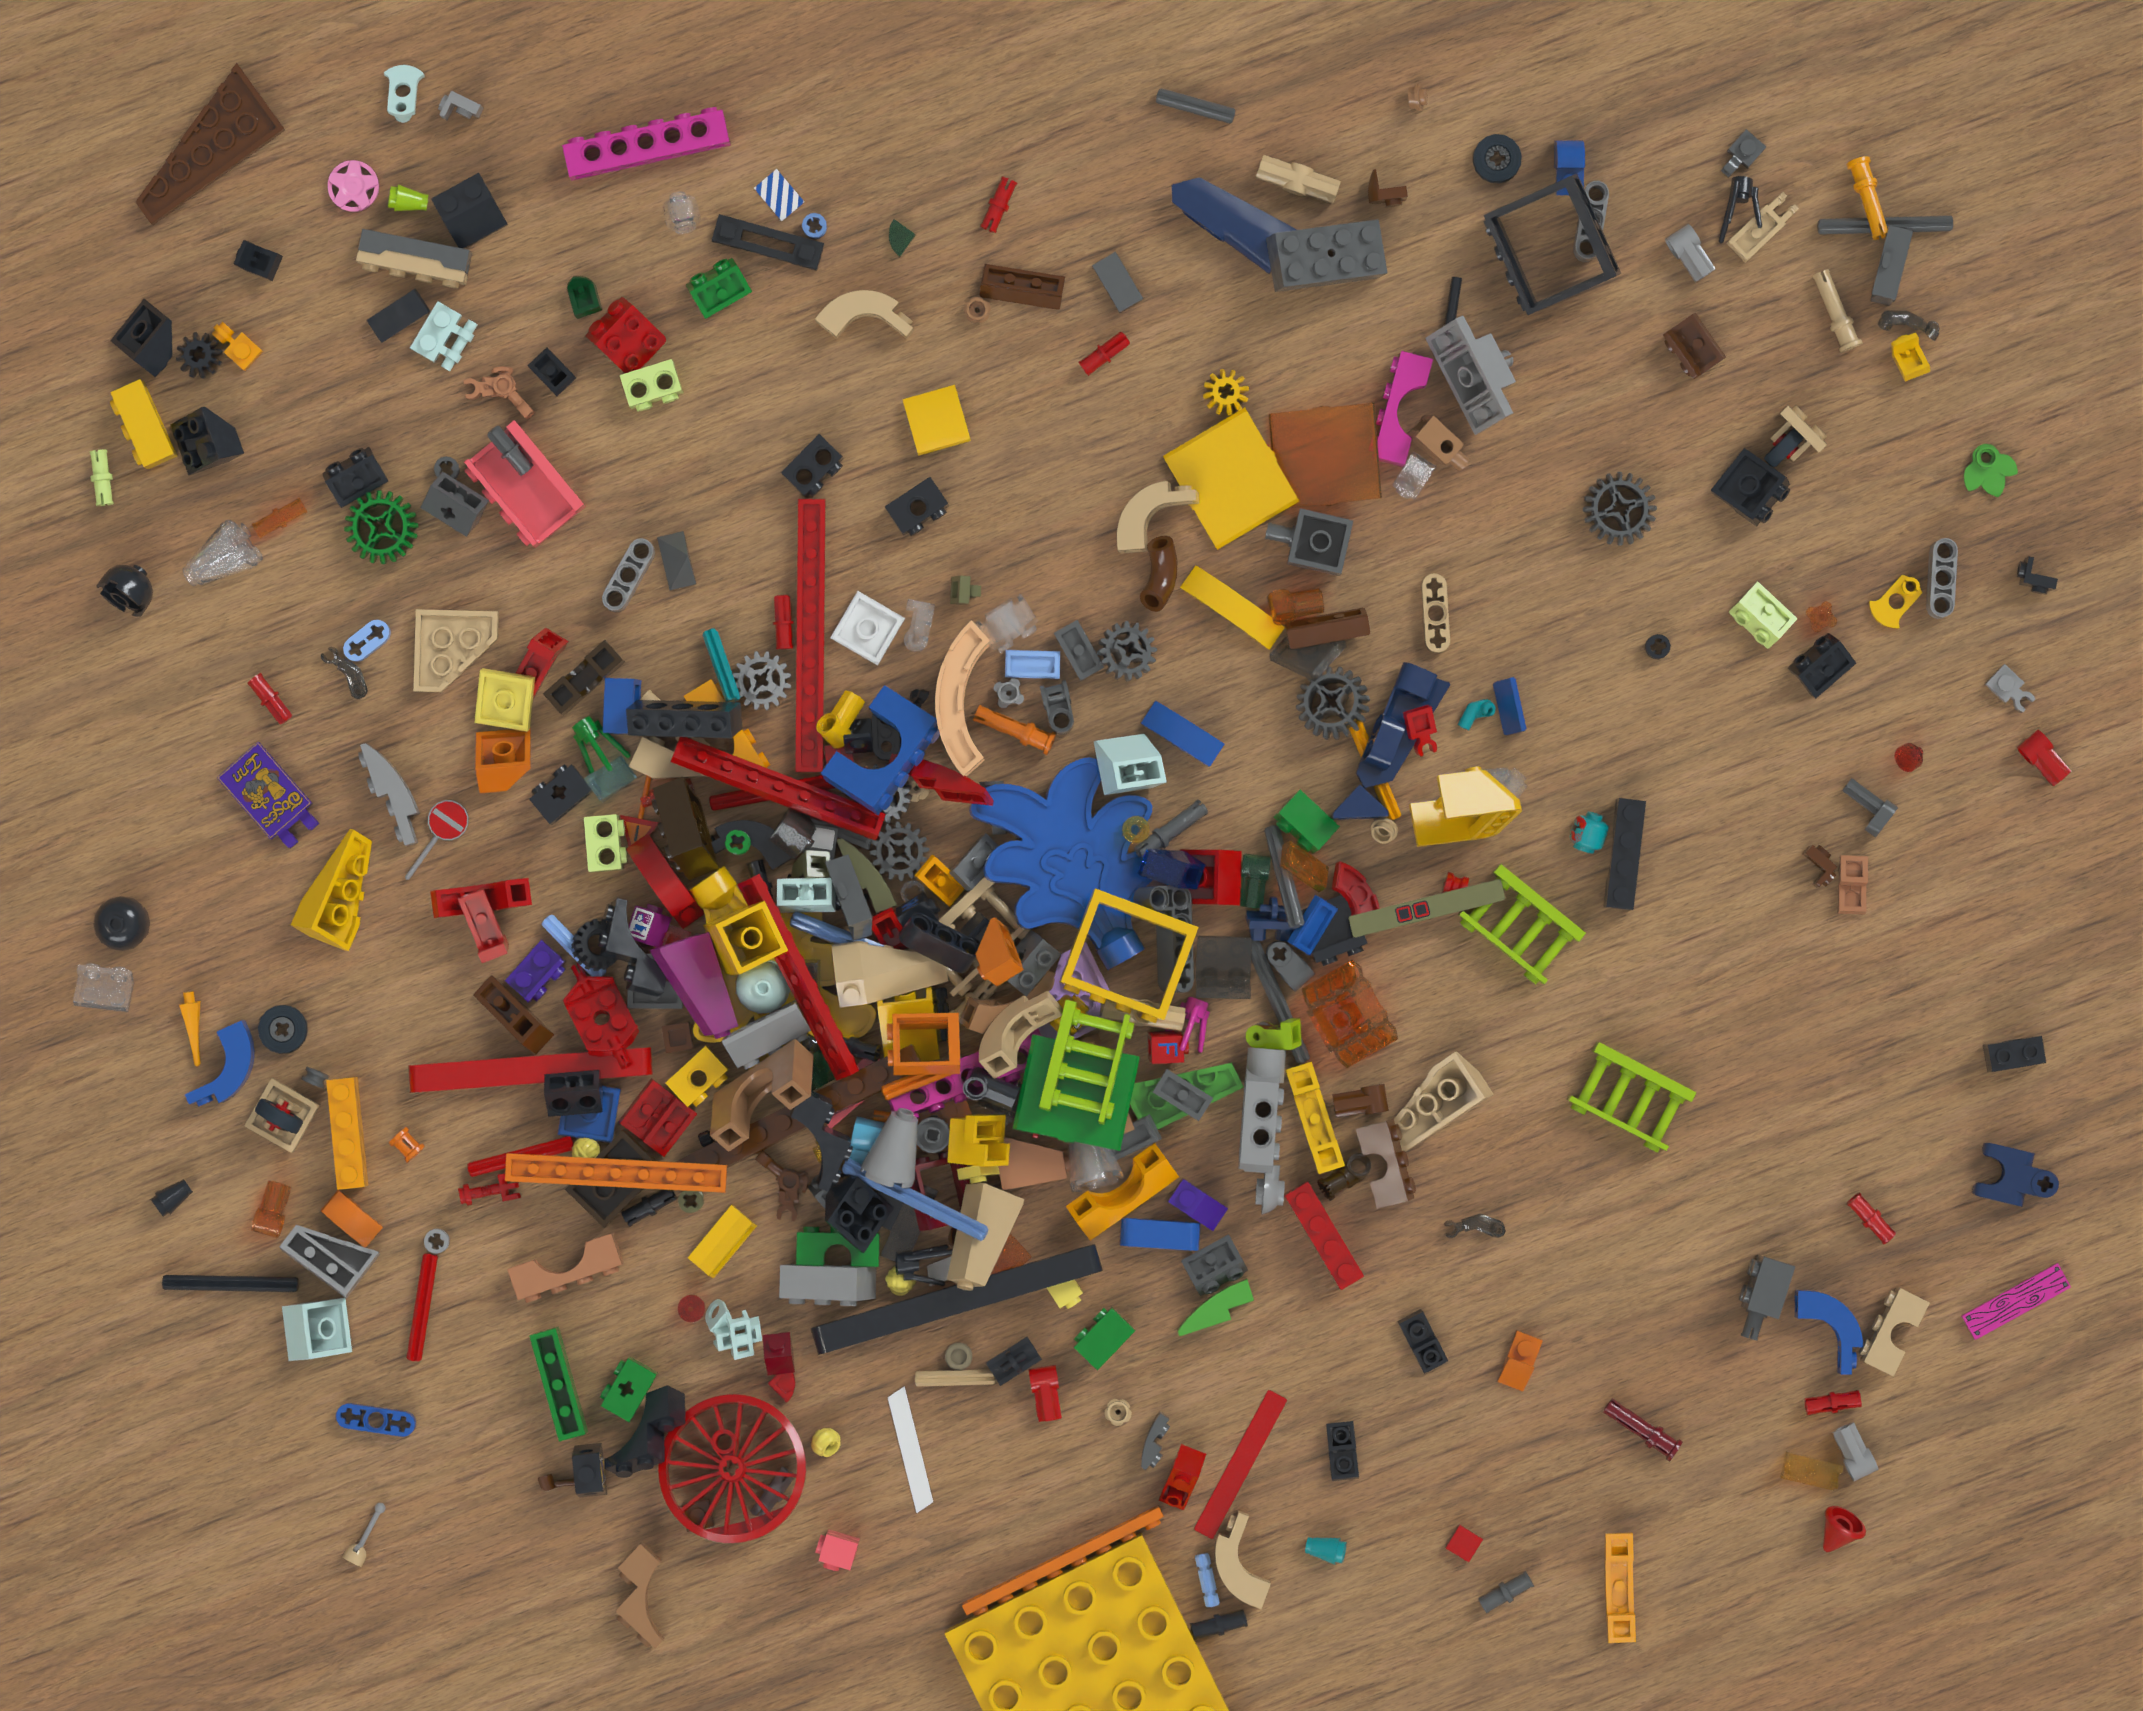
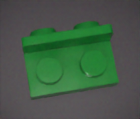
M733 258L718 261L713 265V269L706 273L701 272L690 278V282L686 284L688 291L705 319L752 292Z

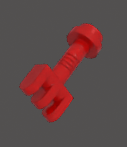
M504 1173L497 1175L499 1183L491 1184L490 1186L469 1189L468 1184H463L462 1188H458L460 1202L470 1206L472 1205V1199L501 1194L502 1202L521 1198V1193L509 1194V1189L518 1188L519 1183L507 1184Z

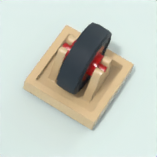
M1787 405L1780 412L1787 422L1770 438L1774 442V447L1765 455L1764 459L1773 468L1785 458H1790L1794 462L1810 445L1820 452L1827 445L1824 441L1827 436L1816 425L1811 428L1804 421L1807 416L1796 405L1793 408ZM1792 425L1794 428L1785 434L1784 432ZM1805 438L1807 441L1799 448L1798 445Z
M271 1078L247 1120L245 1127L293 1153L320 1105Z

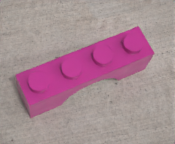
M1401 351L1399 357L1394 356L1390 372L1395 373L1392 384H1386L1383 399H1387L1385 410H1379L1376 425L1381 426L1378 436L1373 435L1369 451L1374 452L1372 459L1401 467L1405 466L1412 438L1402 430L1398 422V405L1401 399L1409 392L1426 387L1433 359Z

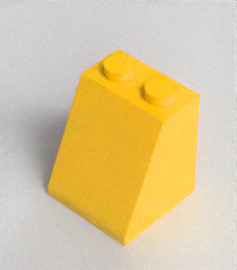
M765 901L729 912L703 925L705 931L710 934L714 950L726 975H740L788 951Z
M932 986L877 1001L884 1058L888 1056V1050L893 1049V1040H887V1024L892 1023V1014L935 1013ZM937 1029L900 1030V1050L913 1044L922 1062L940 1059Z

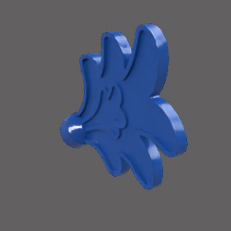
M1090 757L1082 758L1064 767L1050 783L1045 799L1021 786L995 784L985 787L994 800L993 806L970 804L969 806L970 815L974 819L1001 828L1020 840L1009 841L995 848L986 859L983 872L985 878L990 882L1017 884L1028 888V891L1018 898L1014 907L1016 922L1023 929H1032L1050 923L1067 924L1079 929L1093 889L1096 888L1134 903L1135 891L1140 887H1146L1157 875L1158 866L1151 856L1146 861H1142L1136 852L1127 854L1132 840L1145 826L1151 816L1153 807L1148 799L1134 795L1121 796L1104 805L1091 817L1093 797L1101 781L1097 759ZM1098 904L1087 936L1097 949L1096 952L1104 966L1109 970L1141 952L1145 947L1135 930H1133L1131 915Z

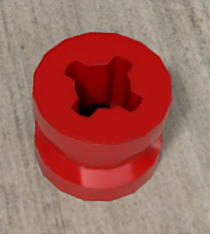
M1448 872L1442 893L1468 887L1469 877L1463 876L1459 878L1455 877L1454 873Z

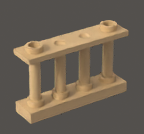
M985 877L939 919L940 923L955 929L956 927L952 923L960 916L963 919L967 918L968 921L976 913L974 911L976 908L972 904L981 897L983 901L986 899L1014 928L1015 932L1011 935L1013 941L1017 937L1022 940L1031 930L1023 929L1017 924L1014 912L994 892L996 889L993 885L996 882H990ZM977 958L972 964L975 969L965 979L956 971L946 967L948 979L955 986L950 992L953 997L957 993L962 997L973 987L970 981L979 974Z

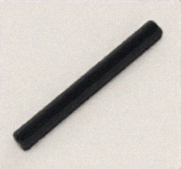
M164 1275L162 1278V1288L164 1290L296 1292L299 1287L297 1277Z

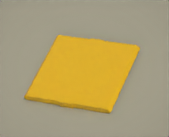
M1245 407L1163 455L1179 485L1191 486L1192 490L1196 489L1199 493V504L1188 505L1197 514L1217 550L1299 502L1297 495L1277 463L1278 460L1275 457V453L1267 446Z

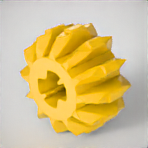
M1221 369V379H1218L1212 373L1210 379L1214 384L1204 383V388L1212 392L1204 393L1203 399L1213 398L1207 404V407L1211 409L1217 404V415H1220L1222 408L1225 407L1227 415L1231 416V406H1234L1237 411L1242 409L1237 400L1244 403L1248 401V398L1240 393L1248 392L1249 387H1239L1245 378L1241 376L1236 381L1233 380L1236 373L1234 370H1231L1228 378L1225 375V370ZM1225 386H1229L1231 388L1230 392L1234 393L1233 396L1228 395L1226 399L1221 398L1222 393H1218V390H1224Z

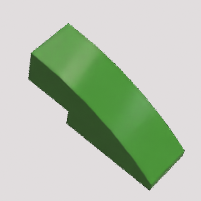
M1247 1278L1223 1288L1202 1302L1177 1329L1179 1336L1231 1320L1228 1309L1254 1301Z

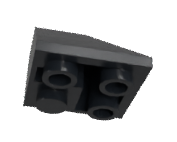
M201 407L170 424L188 476L230 462L244 454L236 428L206 407Z
M841 1173L836 1186L832 1185L825 1195V1221L861 1253L866 1251L894 1209L857 1176Z

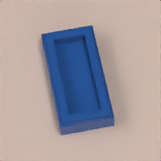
M1315 895L1303 914L1304 925L1295 928L1287 942L1310 956L1338 908Z

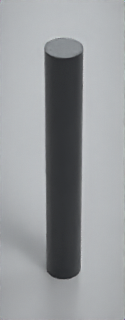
M1451 277L1444 326L1456 319L1462 278Z

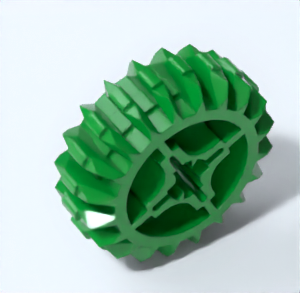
M378 490L376 493L377 499H374L372 494L368 492L366 493L367 503L358 498L357 503L361 507L357 509L354 506H350L349 508L355 513V516L345 517L346 521L353 523L352 526L344 527L345 532H353V535L348 536L346 540L348 543L357 542L351 548L352 551L357 552L362 548L360 558L365 559L370 553L369 559L373 564L378 556H380L381 564H386V556L388 555L392 562H396V552L405 557L406 552L402 547L405 545L412 549L414 547L413 544L407 540L409 537L412 539H417L418 537L417 534L410 532V529L419 528L418 523H410L411 519L417 517L416 513H406L411 508V504L405 503L403 506H400L403 502V497L400 495L392 501L393 492L388 491L385 499H383L381 490ZM376 506H390L379 517L367 514L370 509ZM397 511L403 521L402 535L397 533L392 527L393 520L395 519L394 515ZM362 520L369 524L371 528L368 536L369 540L366 544L360 533ZM373 520L376 523L386 521L385 526L388 528L387 530L393 534L390 535L382 531L381 534H377L378 528L370 521ZM383 538H391L396 541L389 548L373 549L376 543L378 544Z

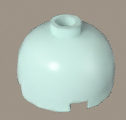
M771 960L738 975L736 980V993L740 1002L748 1010L756 1013H771L778 1010L786 1002L790 993V988L777 962Z

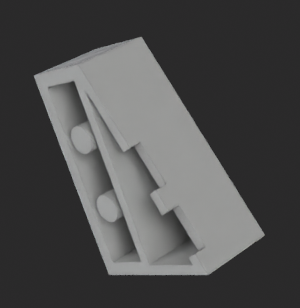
M299 1225L293 1228L279 1246L284 1253L346 1299L380 1255L378 1251L358 1246Z
M780 1265L779 1298H789V1304H805V1299H814L815 1305H831V1300H840V1306H857V1301L876 1299V1267Z

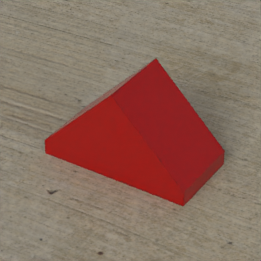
M892 907L872 917V930L880 944L893 946V949L904 950L908 948L899 939V932L903 926L897 919Z

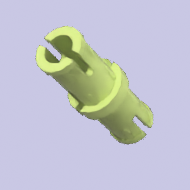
M107 450L90 451L93 475L90 477L91 482H94L96 506L113 505L110 480H113V477L109 473Z

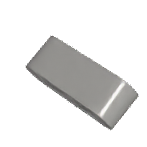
M1593 181L1584 190L1603 230L1609 189L1605 183ZM1592 188L1599 189L1603 194L1602 200L1593 201L1589 197V190ZM1578 217L1573 253L1579 261L1589 262L1596 255L1595 252L1585 255L1580 251L1579 245L1582 242L1590 243Z
M639 538L630 544L603 592L602 602L610 611L621 612L628 606L652 563L655 549L648 540ZM641 544L649 547V554L643 559L635 556V549ZM627 568H632L636 572V577L632 582L626 583L622 580V572ZM619 592L623 597L622 603L615 607L610 606L608 602L610 594Z
M1942 538L1934 542L1929 550L1926 610L1931 617L1936 619L1950 615L1955 606L1958 549L1956 543L1948 538ZM1940 544L1948 546L1950 550L1949 557L1946 559L1941 558L1937 553V548ZM1942 571L1947 574L1948 583L1946 586H1941L1936 582L1937 572ZM1938 598L1946 602L1947 608L1944 613H1939L1934 608V602Z

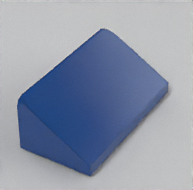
M1512 677L1493 683L1504 735L1526 731L1516 678Z

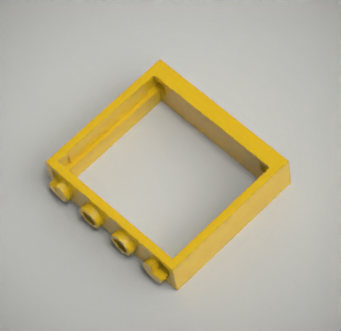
M1095 888L1093 889L1059 982L1065 984L1063 989L1079 995L1080 990L1090 994V1000L1105 1004L1106 1000L1116 1003L1115 1009L1128 1014L1132 1010L1142 1013L1141 1019L1156 1024L1157 1020H1165L1199 927ZM1098 904L1185 935L1159 1009L1072 977Z

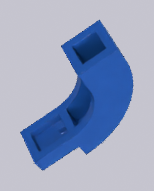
M241 1020L217 1031L225 1050L226 1061L224 1069L213 1082L185 1094L189 1104L197 1103L198 1107L213 1101L212 1095L214 1094L218 1103H223L233 1097L245 1085L251 1074L255 1058L254 1041L246 1020Z
M1795 1290L1794 1317L1798 1319H1819L1829 1324L1836 1334L1838 1343L1837 1373L1852 1375V1368L1857 1366V1354L1852 1352V1347H1863L1861 1329L1852 1312L1839 1300L1827 1294L1813 1290Z

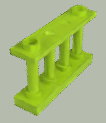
M1499 864L1493 871V874L1496 876L1495 880H1501L1503 890L1507 891L1510 887L1518 894L1515 897L1517 899L1516 902L1491 932L1482 927L1478 921L1493 903L1475 907L1470 915L1461 911L1458 914L1462 918L1460 924L1471 933L1474 930L1478 931L1526 970L1523 975L1535 985L1538 982L1545 984L1548 979L1542 975L1543 971L1568 941L1571 943L1574 939L1576 942H1579L1586 932L1502 864ZM1532 905L1539 911L1537 914L1538 918L1511 950L1499 939L1522 910ZM1553 922L1560 928L1558 931L1559 936L1532 967L1520 956L1545 925H1550Z
M1065 1001L1039 1105L1040 1109L1051 1112L1052 1105L1057 1106L1061 1104L1100 1114L1099 1124L1104 1125L1106 1119L1111 1120L1115 1103H1111L1110 1100L1126 1038L1131 1039L1135 1023L1130 1022V1015L1125 1014L1123 1023L1081 1013V1010L1077 1009V1002ZM1082 1024L1119 1033L1120 1036L1116 1050L1074 1040V1037L1070 1036L1072 1025ZM1072 1050L1113 1060L1110 1076L1068 1067V1063L1063 1062L1065 1053H1071ZM1067 1077L1107 1087L1103 1103L1061 1093V1090L1057 1089L1059 1079L1064 1080Z
M1596 1042L1592 1052L1597 1054L1595 1058L1597 1062L1578 1099L1571 1095L1568 1096L1567 1101L1572 1103L1570 1108L1583 1115L1589 1111L1645 1140L1643 1146L1657 1153L1660 1149L1667 1151L1669 1146L1662 1143L1661 1140L1680 1103L1683 1104L1685 1100L1692 1102L1697 1092L1600 1042ZM1613 1062L1622 1067L1620 1070L1622 1074L1603 1111H1600L1590 1106L1588 1102L1606 1067L1610 1066ZM1636 1075L1646 1079L1644 1083L1646 1087L1627 1124L1612 1117L1631 1078L1635 1079ZM1660 1088H1663L1670 1092L1668 1096L1670 1100L1650 1137L1637 1130V1127L1655 1092H1659Z

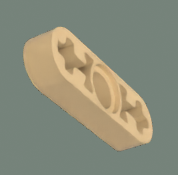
M1433 573L1426 576L1421 584L1425 645L1429 651L1441 653L1450 644L1447 584L1441 575ZM1431 579H1436V583L1442 585V588L1437 590V598L1443 597V602L1432 601L1427 603V598L1432 599V590L1426 587V584L1431 583ZM1439 606L1442 608L1444 615L1440 621H1432L1429 618L1428 610L1430 607ZM1445 624V629H1439L1440 638H1445V643H1441L1440 648H1436L1434 643H1430V639L1435 636V629L1429 630L1428 625L1439 626Z

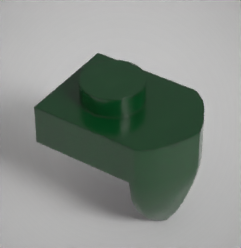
M573 276L567 284V291L574 316L580 319L602 311V305L594 282L584 276Z

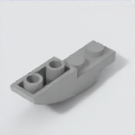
M369 744L360 745L362 751L358 752L362 767H368L370 778H367L370 792L372 794L376 793L379 798L389 796L390 800L386 801V806L390 816L395 815L398 826L394 827L398 841H403L405 846L418 843L410 817L420 814L410 789L399 772L380 752Z

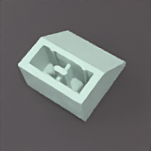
M1145 734L1094 741L1104 795L1149 789L1166 783L1161 754Z

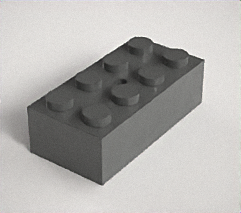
M1379 219L1278 232L1266 238L1275 292L1378 279L1388 273ZM1328 250L1333 251V257L1328 256Z

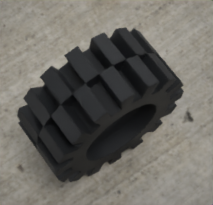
M593 919L591 922H586L577 930L573 937L574 942L571 944V949H574V952L572 954L574 958L578 957L579 960L577 962L580 965L582 963L586 965L585 969L594 968L593 971L605 970L618 960L596 955L588 947V940L591 936L600 935L602 930L605 931L606 920L604 919L601 921Z

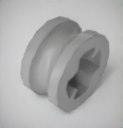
M433 1229L424 1238L425 1248L435 1254L444 1252L450 1244L449 1235L442 1229ZM435 1233L440 1234V1239L444 1240V1245H439V1249L433 1248L434 1243L430 1242V1237H435Z

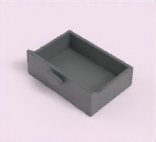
M1889 225L1872 290L1871 302L1889 306L1896 300L1913 231Z
M849 854L825 862L853 941L872 935V916Z

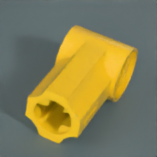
M845 690L832 712L825 714L819 719L816 729L833 748L844 746L843 736L851 734L849 728L864 706L865 701L853 692Z

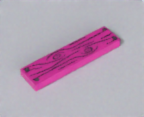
M2055 1263L1962 1314L1961 1317L1973 1339L1976 1340L2071 1288L2059 1264Z

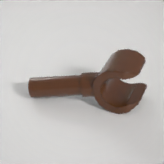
M552 1473L538 1478L540 1488L545 1491L562 1486L575 1485L574 1479L554 1481Z

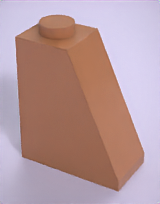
M1004 1137V1142L1002 1143H1010L1009 1165L998 1166L1002 1190L1066 1179V1172H1072L1069 1155L1063 1156L1062 1150Z

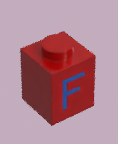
M1147 1032L1148 1059L1151 1064L1185 1063L1184 1054H1189V1042H1187L1185 1050L1181 1051L1180 1045L1184 1036L1182 1032Z

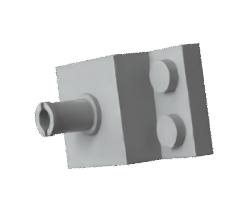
M1461 316L1425 338L1475 435L1513 414L1509 402L1502 392L1503 389L1516 382L1509 369L1513 365V357L1504 359L1511 355V353L1507 350L1500 351L1491 333L1475 339L1464 316Z

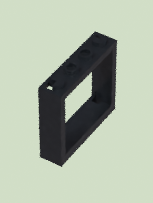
M1577 173L1484 215L1485 221L1483 222L1487 228L1485 230L1495 240L1497 245L1494 246L1495 253L1500 261H1504L1508 270L1505 272L1506 278L1511 286H1515L1519 295L1516 297L1517 303L1521 305L1523 311L1526 310L1527 315L1621 274ZM1566 187L1603 273L1537 302L1499 217Z

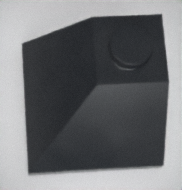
M143 299L110 341L156 377L160 371L165 369L168 361L173 356L172 320L146 299Z

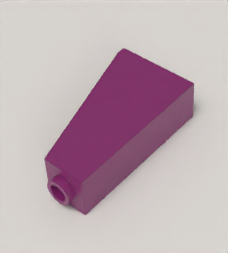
M709 932L700 933L650 950L653 958L704 1036L714 1035L715 1039L722 1038L731 1034L729 1029L738 1027Z

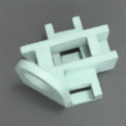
M717 1299L710 1304L706 1311L705 1320L709 1330L716 1337L713 1344L717 1350L731 1349L734 1360L753 1356V1343L762 1341L759 1316L749 1318L746 1310H743L742 1317L732 1319L726 1304L722 1300ZM719 1306L717 1315L712 1318L714 1309ZM745 1329L744 1333L735 1335V1331ZM747 1346V1350L737 1351L738 1348Z

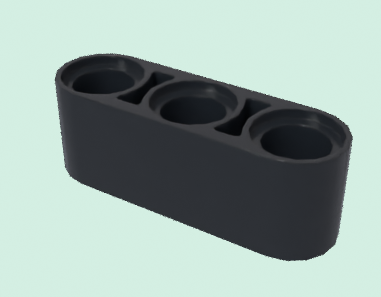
M922 913L912 914L899 932V939L903 945L956 972H966L977 958L975 954L979 944L974 939Z

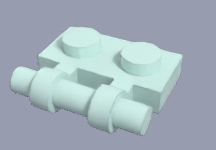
M437 301L410 349L434 363L440 354L444 355L446 358L441 367L451 371L455 362L459 363L462 358L460 354L467 342H471L475 336L473 332L478 324L468 319L464 328L458 326L457 324L462 315ZM454 333L458 335V338L452 348L449 349L445 347V344L451 334Z

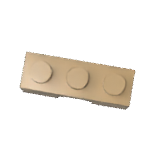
M1896 1287L1895 1291L1890 1290L1884 1301V1305L1887 1307L1883 1315H1878L1872 1325L1874 1333L1871 1339H1866L1863 1347L1860 1349L1859 1354L1862 1355L1860 1360L1894 1377L1905 1351L1894 1346L1891 1341V1331L1894 1326L1902 1322L1918 1327L1930 1303L1899 1287Z

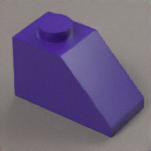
M1182 1178L1168 1199L1169 1203L1214 1231L1228 1210L1227 1207L1184 1178Z

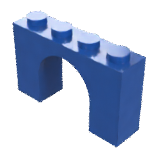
M885 685L872 701L869 709L875 717L900 733L901 748L897 757L883 768L866 769L836 751L821 772L826 782L877 815L890 806L895 791L898 787L902 788L909 778L908 773L914 765L917 766L921 763L926 748L930 743L933 744L940 736L935 717Z

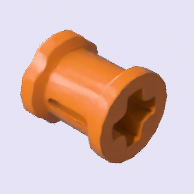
M405 1127L389 1144L395 1146L405 1156V1161L408 1163L425 1146L423 1143L419 1144L408 1133V1127Z

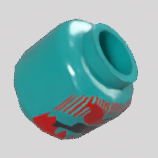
M1587 811L1586 816L1579 815L1575 818L1569 836L1570 840L1574 843L1573 847L1575 849L1594 854L1595 850L1603 848L1609 826L1602 821V815Z

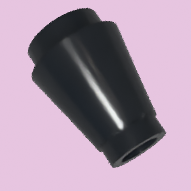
M183 1179L155 1192V1196L150 1200L164 1217L168 1213L171 1215L193 1191Z

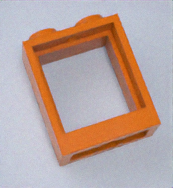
M959 1013L892 1014V1023L887 1024V1040H893V1049L888 1050V1066H893V1075L960 1074ZM947 1029L948 1061L900 1062V1030Z

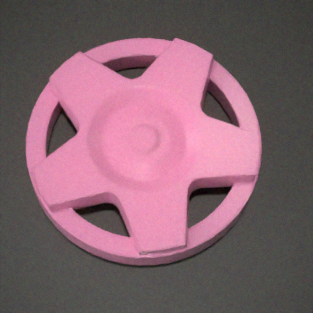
M356 160L345 161L336 166L331 172L328 179V193L332 201L339 208L348 212H359L370 207L376 200L379 193V181L374 170L367 164ZM348 166L345 174L338 173L342 168ZM361 167L369 171L371 175H363ZM332 184L339 189L336 197L333 193ZM374 188L373 195L369 199L367 191ZM350 201H354L358 205V207H349L345 205Z

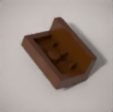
M1693 313L1663 334L1666 339L1664 341L1666 347L1671 353H1676L1681 361L1680 366L1686 375L1692 376L1693 379L1701 376L1726 358L1696 313Z

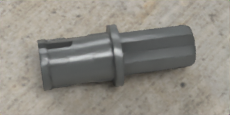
M495 426L488 432L487 437L502 453L501 458H506L520 476L533 467V464L530 463L518 448L519 444L514 443L500 426Z

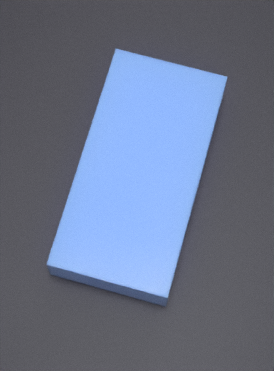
M1006 650L1005 678L1060 679V651Z

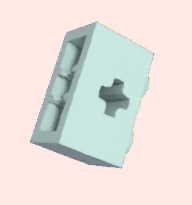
M831 878L777 879V907L781 913L835 912V888Z

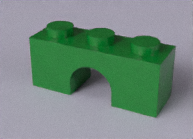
M803 1226V1231L797 1232L796 1265L824 1266L826 1250L834 1244H841L848 1248L851 1253V1266L879 1267L880 1233L876 1234L866 1251L861 1253L832 1227H830V1232H819L818 1226Z

